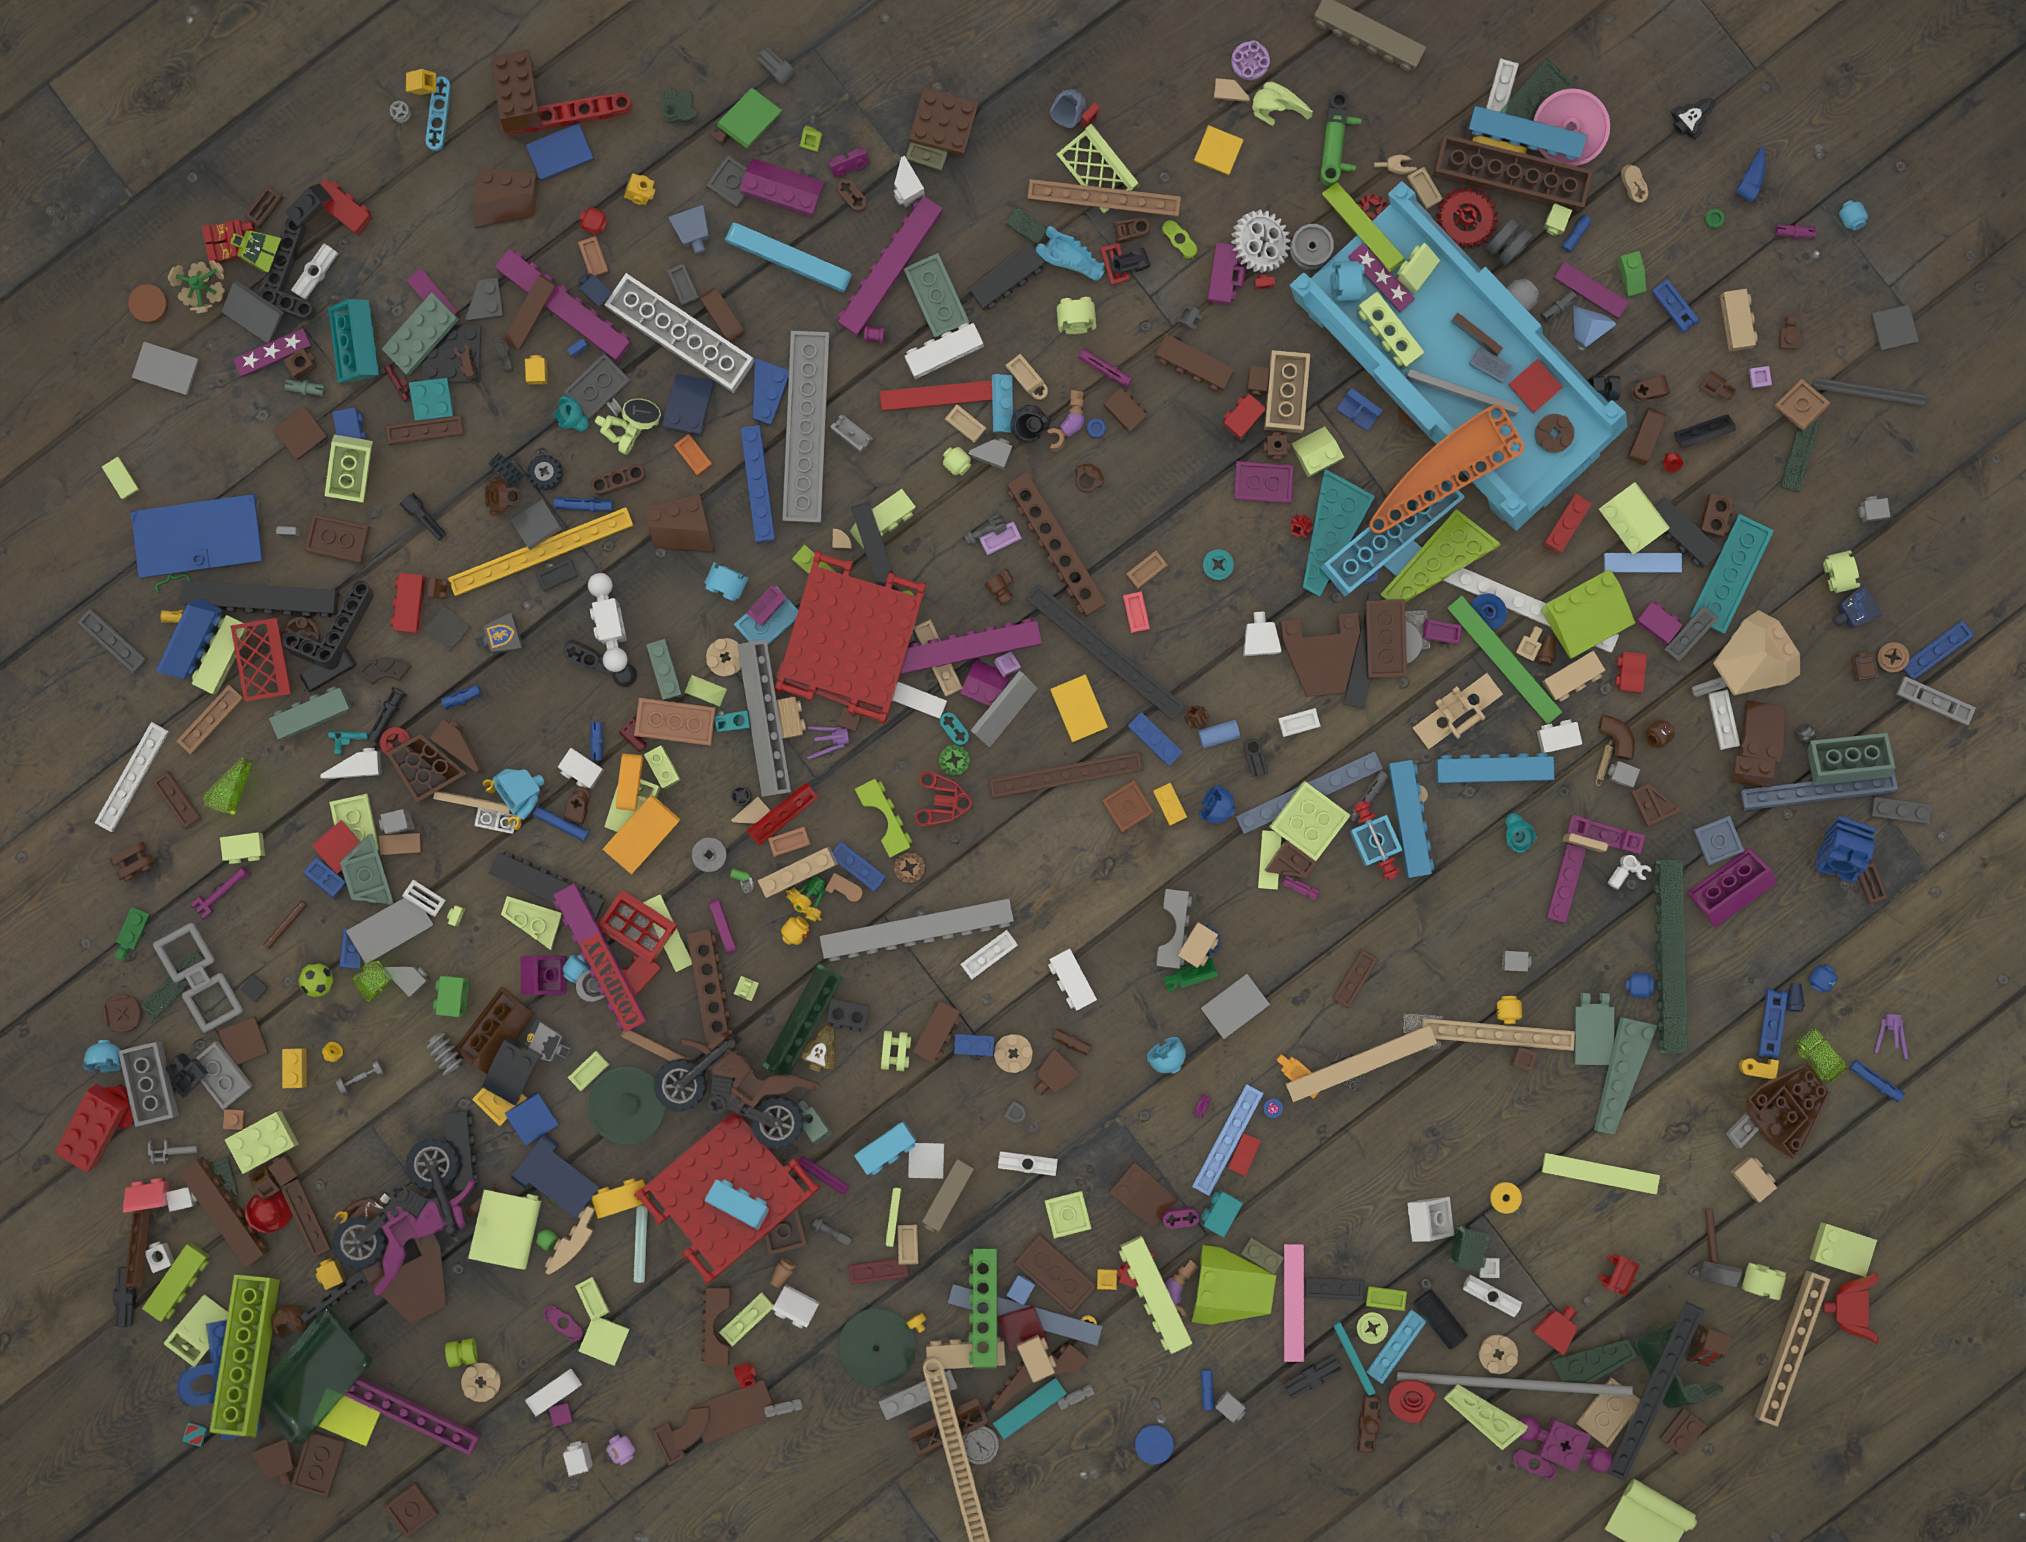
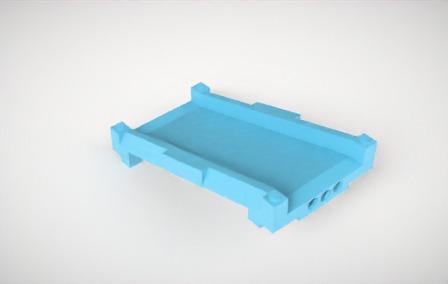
M1401 181L1388 193L1390 205L1372 222L1401 253L1405 261L1410 262L1408 259L1417 245L1421 247L1423 243L1427 244L1440 260L1415 295L1406 289L1415 298L1411 304L1400 313L1365 275H1362V283H1365L1366 292L1361 295L1359 300L1334 301L1336 295H1332L1330 275L1335 271V268H1332V264L1334 262L1351 261L1348 256L1363 243L1358 236L1351 240L1312 278L1303 272L1290 284V288L1295 302L1309 314V317L1321 328L1325 326L1436 444L1462 424L1489 407L1406 379V376L1411 369L1520 407L1516 416L1507 415L1524 443L1523 453L1472 482L1488 498L1490 510L1517 531L1539 509L1545 508L1600 457V452L1628 427L1626 412L1613 400L1608 403L1543 335L1542 326L1486 267L1481 270L1417 202L1415 192ZM1403 263L1390 272L1396 279L1399 277L1397 272ZM1377 291L1424 351L1420 358L1405 369L1395 364L1392 359L1394 356L1391 352L1385 351L1381 345V339L1371 333L1370 325L1367 321H1362L1357 314L1358 306ZM1375 312L1372 314L1375 320H1382L1380 313ZM1457 313H1460L1503 347L1497 357L1512 365L1503 383L1469 365L1479 347L1484 350L1486 349L1451 322ZM1387 327L1384 329L1386 335H1394L1392 328ZM1403 343L1396 344V348L1399 351L1406 350ZM1538 359L1563 388L1535 413H1532L1508 384ZM1492 409L1491 417L1499 419L1501 412ZM1550 414L1566 416L1574 428L1572 443L1559 453L1547 452L1535 440L1536 426L1545 416ZM1501 426L1500 432L1503 436L1510 434L1511 430L1508 426ZM1553 428L1549 434L1556 439L1559 431ZM1511 443L1512 447H1510V450L1518 453L1519 444ZM1500 452L1493 454L1492 458L1496 463H1500L1503 460ZM1477 462L1475 468L1478 472H1484L1486 465L1483 462ZM1462 471L1469 478L1468 473Z

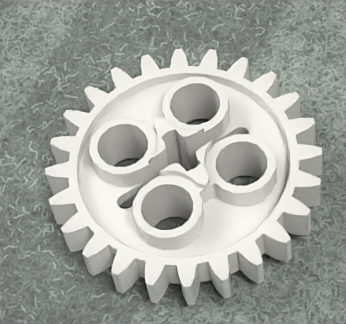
M1258 210L1256 213L1252 211L1249 214L1243 215V218L1237 221L1238 225L1233 227L1237 232L1231 234L1236 238L1231 241L1232 244H1236L1233 251L1239 252L1236 258L1242 257L1241 264L1247 263V269L1253 267V272L1258 270L1261 273L1266 270L1270 272L1280 267L1279 264L1285 262L1283 258L1288 257L1285 251L1290 250L1286 243L1291 240L1285 237L1289 232L1283 231L1286 225L1280 226L1281 219L1274 220L1275 214L1269 216L1268 211L1262 214V211Z

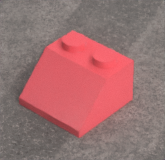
M162 1178L151 1179L149 1184H143V1181L132 1182L131 1187L125 1188L123 1213L168 1205L166 1192L170 1191L169 1180L163 1181Z

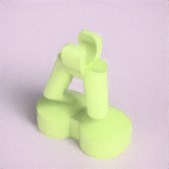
M610 415L606 419L597 416L595 423L601 426V433L611 442H619L618 451L628 455L642 429L632 427L624 419ZM611 425L622 426L625 429V434L617 437L611 431Z

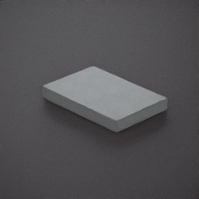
M143 342L132 378L188 396L200 360Z
M1245 974L1202 1006L1201 1010L1221 1037L1225 1039L1270 1004L1248 974Z
M215 1041L196 1057L209 1072L202 1079L201 1083L222 1110L228 1108L253 1087L218 1041Z

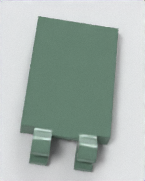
M1580 993V1006H1575L1574 1013L1575 1065H1609L1614 1046V1007H1609L1610 994L1600 993V1004H1590V993Z

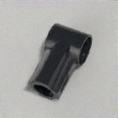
M1144 247L1135 249L1127 254L1115 256L1112 263L1113 270L1118 274L1132 270L1139 272L1151 266Z
M1254 738L1246 740L1243 749L1246 753L1252 777L1268 773L1261 742ZM1250 742H1255L1258 745L1254 753L1248 750Z

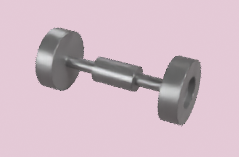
M379 1058L372 1060L373 1069L365 1070L353 1076V1079L347 1082L342 1076L335 1079L338 1089L343 1096L350 1093L348 1085L354 1082L358 1083L368 1078L374 1072L380 1078L386 1075L385 1068Z

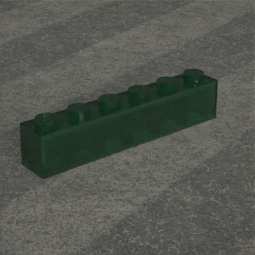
M818 963L763 1064L764 1067L775 1074H791L843 979L842 976Z

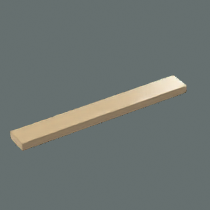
M1422 1018L1421 1028L1430 1025L1435 1039L1574 1051L1575 1031Z
M1427 1025L1286 1083L1293 1102L1435 1045L1437 1042L1430 1025Z

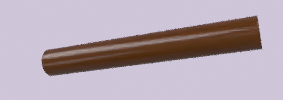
M301 900L263 945L270 949L307 904Z
M1713 1208L1705 1209L1710 1262L1719 1264Z

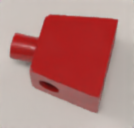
M1569 1305L1562 1314L1552 1309L1531 1331L1564 1355L1578 1329L1571 1322L1577 1311Z

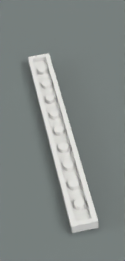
M1465 568L1442 580L1476 596L1484 593L1494 594L1505 603L1507 609L1550 627L1540 611L1546 603ZM1615 634L1594 647L1612 653L1619 635Z

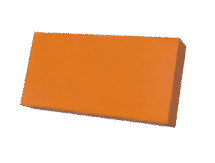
M689 434L674 445L697 476L713 465Z

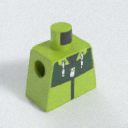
M246 231L244 237L234 234L231 244L239 247L238 257L262 272H269L281 238Z

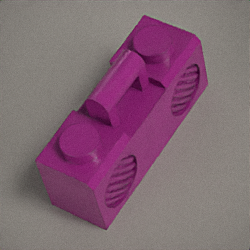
M1216 243L1207 303L1230 306L1231 301H1235L1236 290L1233 289V286L1243 287L1246 268L1236 266L1237 263L1240 264L1241 257L1236 258L1239 252L1233 251L1236 247L1235 245ZM1233 271L1237 272L1236 281H1232Z

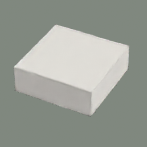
M1479 1258V1277L1499 1278V1258Z

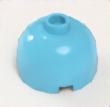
M1178 1037L1165 1039L1166 1044L1160 1047L1158 1043L1148 1052L1147 1060L1157 1072L1173 1074L1181 1069V1065L1186 1058V1050Z
M99 1040L97 1044H93L87 1049L84 1055L83 1068L90 1072H94V1069H100V1073L120 1071L122 1068L118 1053L120 1048L115 1044H111L109 1040Z

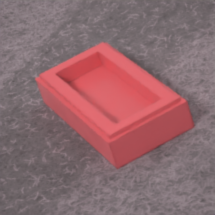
M1142 591L1123 595L1131 633L1149 630L1150 626Z

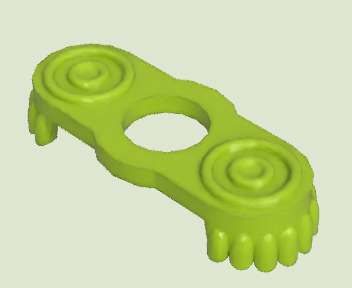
M1172 220L1166 221L1162 226V233L1166 234L1171 240L1172 245L1183 253L1184 258H1194L1198 249L1189 238L1188 233L1182 230L1176 222ZM1183 234L1185 242L1177 244L1174 240L1175 235Z

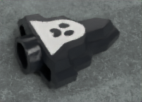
M1702 99L1696 104L1688 103L1683 107L1677 106L1671 110L1670 113L1675 120L1673 127L1676 132L1681 136L1687 134L1690 138L1696 140L1702 133L1701 128L1706 124V117L1712 112L1715 104L1713 99Z

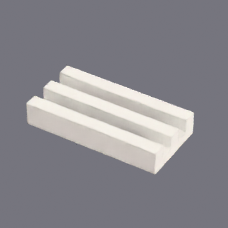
M412 880L402 895L403 898L433 917L436 916L446 901L415 880ZM414 886L417 889L421 890L428 896L438 901L439 904L437 905L436 903L432 902L425 896L421 895L420 893L412 889V887ZM410 892L411 894H413V895L416 896L417 898L421 899L422 901H424V902L427 903L428 905H430V906H432L433 908H435V910H432V909L429 908L428 906L424 905L423 903H421V902L418 901L417 899H415V898H413L412 896H410L408 893Z

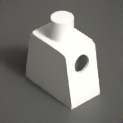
M1254 612V623L1246 625L1243 656L1280 654L1281 647L1275 623L1266 622L1265 612Z

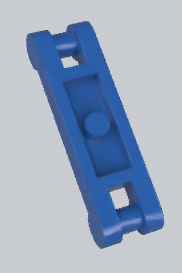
M1767 988L1757 1056L1760 1058L1767 1056L1778 1060L1787 1003V991L1781 990L1776 992L1774 989ZM1773 999L1779 1000V1005H1773ZM1767 1043L1773 1044V1048L1766 1049Z

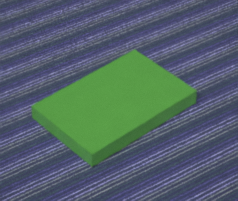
M751 88L725 114L717 126L748 148L781 114L782 110Z

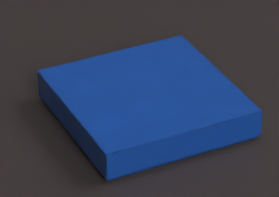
M538 1092L505 1112L507 1119L525 1146L559 1125Z

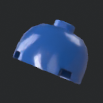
M1215 784L1216 787L1212 786L1206 792L1201 803L1204 805L1203 811H1199V815L1202 820L1208 823L1219 824L1234 815L1235 802L1229 790Z

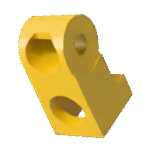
M1744 1058L1739 1063V1069L1745 1075L1774 1079L1777 1077L1779 1061L1768 1059L1767 1064L1758 1063L1751 1058Z

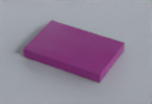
M1236 461L1234 500L1291 504L1294 465Z

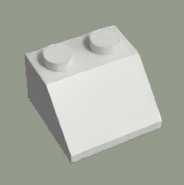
M901 157L894 183V196L898 204H903L906 209L914 204L917 199L921 200L925 196L924 187L906 157Z
M1450 1197L1424 1199L1408 1203L1412 1242L1433 1241L1454 1236Z

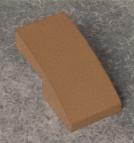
M420 833L378 836L379 855L421 852Z

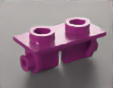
M864 148L848 152V159H845L844 154L832 158V161L828 163L834 178L869 165L870 163Z

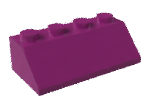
M752 158L745 172L740 187V194L813 218L825 182Z
M1748 848L1689 890L1687 894L1702 915L1715 928L1777 884L1772 870Z

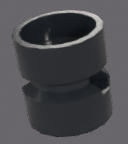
M1602 375L1591 376L1590 385L1607 400H1619L1621 392L1620 376H1607V378H1604Z

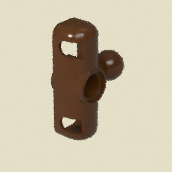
M1367 1393L1363 1395L1362 1411L1358 1421V1452L1373 1453L1375 1451L1381 1420L1379 1416L1381 1398L1378 1395L1372 1394L1369 1396ZM1370 1402H1377L1376 1408L1369 1407ZM1368 1440L1372 1441V1447L1364 1445L1365 1442Z

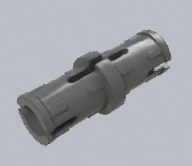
M1570 290L1559 300H1554L1553 304L1541 312L1540 315L1548 323L1559 313H1564L1568 306L1578 300V297Z

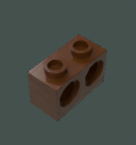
M1713 493L1709 494L1705 502L1699 529L1704 534L1717 538L1727 534L1730 523L1727 522L1735 508V505H1732L1734 499ZM1717 502L1723 504V512L1716 509ZM1712 521H1716L1719 524L1718 530H1714L1711 527Z

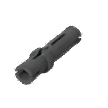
M1380 770L1374 781L1368 784V789L1359 802L1366 800V803L1371 802L1372 804L1377 795L1382 793L1381 790L1390 777ZM1352 811L1348 819L1358 824L1360 819L1359 813Z

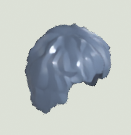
M1077 90L1062 91L1051 105L1050 116L1059 125L1067 128L1075 127L1081 121V116L1087 111L1085 97L1080 92H1077Z

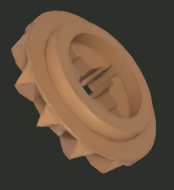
M1892 642L1884 645L1879 650L1878 663L1883 670L1890 673H1899V671L1906 668L1909 662V652L1904 645ZM1896 651V656L1900 659L1895 660L1893 665H1891V659L1888 657L1892 656Z
M907 852L896 859L894 871L901 881L914 883L923 876L925 864L919 855ZM905 860L910 864H917L913 868V876L909 871H901L906 867Z

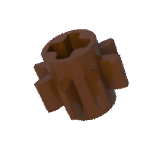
M1197 705L1190 707L1187 710L1188 716L1184 717L1191 729L1193 727L1195 729L1205 727L1207 724L1206 719L1210 718L1204 706L1199 707Z

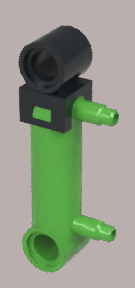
M1342 90L1333 92L1328 103L1329 109L1326 119V133L1320 180L1325 186H1332L1338 182L1341 174L1340 170L1356 171V165L1341 163L1346 124L1360 125L1362 119L1347 116L1348 110L1346 108L1349 103V96ZM1339 98L1344 104L1338 106L1334 103V99ZM1332 171L1335 177L1332 179L1327 178L1325 173Z

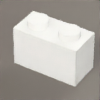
M1571 719L1561 721L1560 726L1553 727L1552 724L1541 726L1542 730L1537 731L1542 753L1582 745L1578 723H1572Z
M572 748L569 749L558 766L562 770L560 772L568 779L572 776L578 780L577 785L585 788L589 787L590 789H593L605 771Z
M576 1441L570 1443V1446L563 1453L569 1476L586 1472L593 1465L587 1442Z

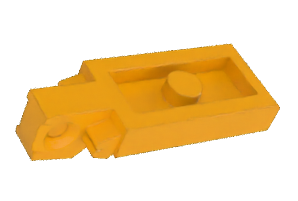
M1280 1054L1276 1059L1283 1065L1281 1069L1284 1072L1283 1074L1291 1081L1312 1073L1293 1057L1288 1060ZM1319 1092L1310 1096L1314 1099Z

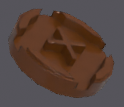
M119 994L111 997L106 1005H104L102 1018L105 1025L112 1031L126 1033L139 1025L142 1019V1009L140 1003L134 997Z

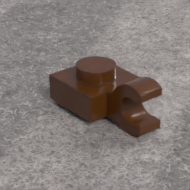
M1796 315L1785 317V329H1780L1779 349L1800 348V329H1795Z
M464 345L465 352L461 354L456 347L454 349L455 354L462 359L463 363L460 365L463 376L466 375L469 380L477 378L470 357V348Z
M1711 370L1699 386V388L1713 397L1720 394L1729 401L1736 391L1734 387L1725 385L1726 379Z

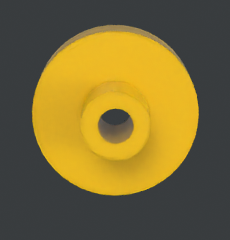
M328 1042L323 1047L322 1054L326 1061L336 1062L342 1057L343 1049L336 1042Z
M922 1312L908 1320L906 1324L909 1329L916 1327L920 1333L925 1330L922 1322L926 1320V1317Z

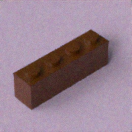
M1167 334L1155 355L1158 363L1174 367V370L1179 374L1184 375L1186 373L1192 376L1191 379L1201 384L1204 382L1208 384V388L1215 392H1219V390L1224 391L1234 371V368Z

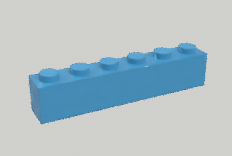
M1475 106L1469 126L1472 134L1483 136V133L1490 134L1491 139L1501 141L1502 138L1509 139L1510 144L1520 146V143L1528 144L1527 148L1537 151L1539 147L1544 148L1548 154L1557 155L1558 152L1565 154L1564 158L1576 160V157L1581 158L1587 134Z
M1537 753V757H1529V754H1517V757L1510 758V754H1498V758H1491L1489 754L1479 755V758H1471V755H1460V759H1452V755L1440 756V759L1435 760L1436 783L1554 780V756L1548 757V753Z
M1413 760L1387 764L1406 877L1411 878L1432 874L1431 870H1434L1432 858L1429 859L1428 851H1431L1429 839L1426 840L1425 832L1428 831L1426 820L1423 821L1422 819L1424 805L1423 802H1419L1418 794H1421L1420 783H1416L1415 775H1418L1417 765L1413 764Z

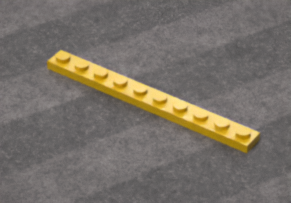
M625 507L552 536L531 550L528 547L522 548L451 576L448 580L451 582L454 595L459 596L630 528L634 524L628 509Z

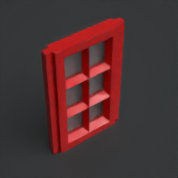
M624 890L617 895L598 923L601 932L649 963H652L657 958L678 926Z

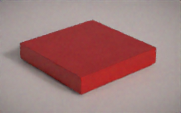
M1538 359L1508 384L1532 413H1535L1563 388Z
M341 820L312 846L338 875L342 872L339 862L360 843V840Z

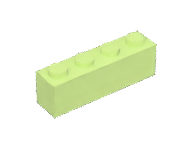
M228 615L220 620L219 630L211 638L210 648L208 652L203 654L199 670L197 669L192 676L193 685L211 694H218L236 658L231 625L243 624V622ZM237 628V637L244 641L249 631L245 628Z

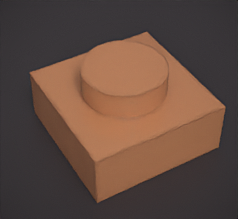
M224 1109L223 1129L243 1130L245 1110Z

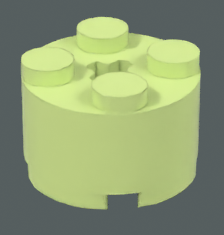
M1082 297L1080 300H1072L1071 298L1060 300L1061 304L1056 307L1059 332L1066 330V334L1086 333L1088 328L1092 327V330L1097 327L1095 304L1091 301L1090 297Z
M1851 550L1829 555L1825 562H1823L1825 573L1829 572L1830 580H1828L1830 591L1839 593L1860 587V583H1856L1859 573L1855 558L1849 556L1852 553Z
M1749 1263L1742 1289L1760 1296H1770L1769 1298L1780 1300L1786 1272L1772 1270L1761 1264Z

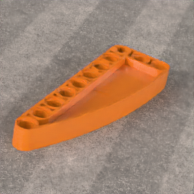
M1497 404L1490 406L1462 424L1434 446L1410 469L1387 496L1369 523L1370 530L1377 534L1388 530L1523 453L1524 443L1505 409ZM1492 409L1500 410L1501 416L1499 419L1491 417ZM1506 425L1510 428L1511 431L1508 436L1501 434V426ZM1511 443L1519 444L1518 453L1510 450V447H1512ZM1495 452H1500L1503 456V460L1500 463H1496L1492 458ZM1477 462H1483L1486 465L1484 472L1476 470L1475 465ZM1461 471L1467 472L1469 475L1468 481H1460L1458 474ZM1443 481L1451 483L1452 488L1450 491L1445 492L1442 490L1441 484ZM1430 490L1434 493L1435 498L1433 501L1425 500L1424 493ZM1414 500L1417 502L1418 507L1415 511H1410L1407 508L1408 501ZM1392 510L1400 512L1401 517L1399 520L1394 521L1390 518ZM1374 520H1382L1384 527L1381 530L1374 529Z

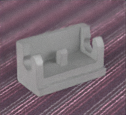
M840 415L838 421L830 427L834 433L859 453H862L873 440L872 437L844 415Z

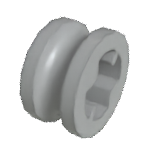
M615 398L612 399L611 403H606L616 417H618L619 412L623 411Z

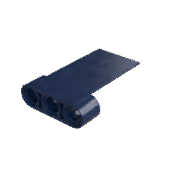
M545 1133L511 1178L524 1189L529 1183L576 1218L599 1187L555 1154L554 1151L559 1143Z

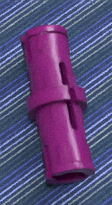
M1777 224V232L1775 234L1776 236H1787L1793 239L1798 237L1815 239L1816 232L1814 231L1817 229L1816 227L1800 226L1799 224Z

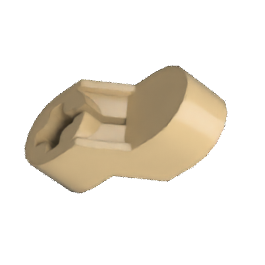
M1634 165L1624 166L1621 171V178L1629 198L1636 202L1645 201L1648 196V188L1642 178L1640 169Z

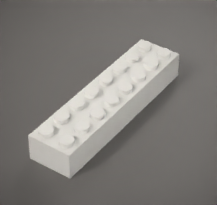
M627 273L604 304L608 310L732 393L735 392L755 362L753 357Z

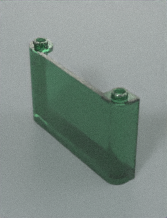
M324 1308L265 1378L261 1407L291 1444H304L362 1373L370 1368L373 1359L336 1313L330 1308Z

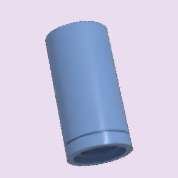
M1236 720L1198 730L1203 749L1241 738Z

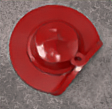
M1404 1380L1396 1384L1390 1391L1389 1406L1399 1419L1410 1423H1420L1437 1394L1424 1382Z

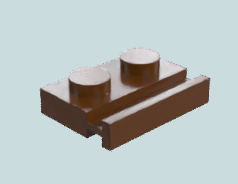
M1683 1407L1659 1438L1680 1455L1684 1456L1706 1428V1425Z

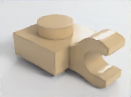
M1534 626L1530 637L1523 636L1515 653L1530 661H1534L1542 645L1537 640L1543 629Z

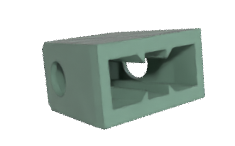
M804 1100L797 1104L804 1116L803 1129L813 1143L820 1145L834 1135L816 1108H809ZM813 1117V1121L809 1123V1118Z

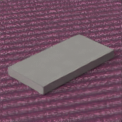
M1019 671L971 731L990 748L1038 688L1025 674Z
M410 894V896L418 900L416 896ZM403 898L350 928L346 933L365 965L431 928L433 923L424 910Z

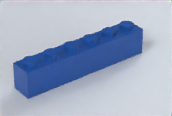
M760 425L741 428L755 542L757 544L776 542L762 430Z

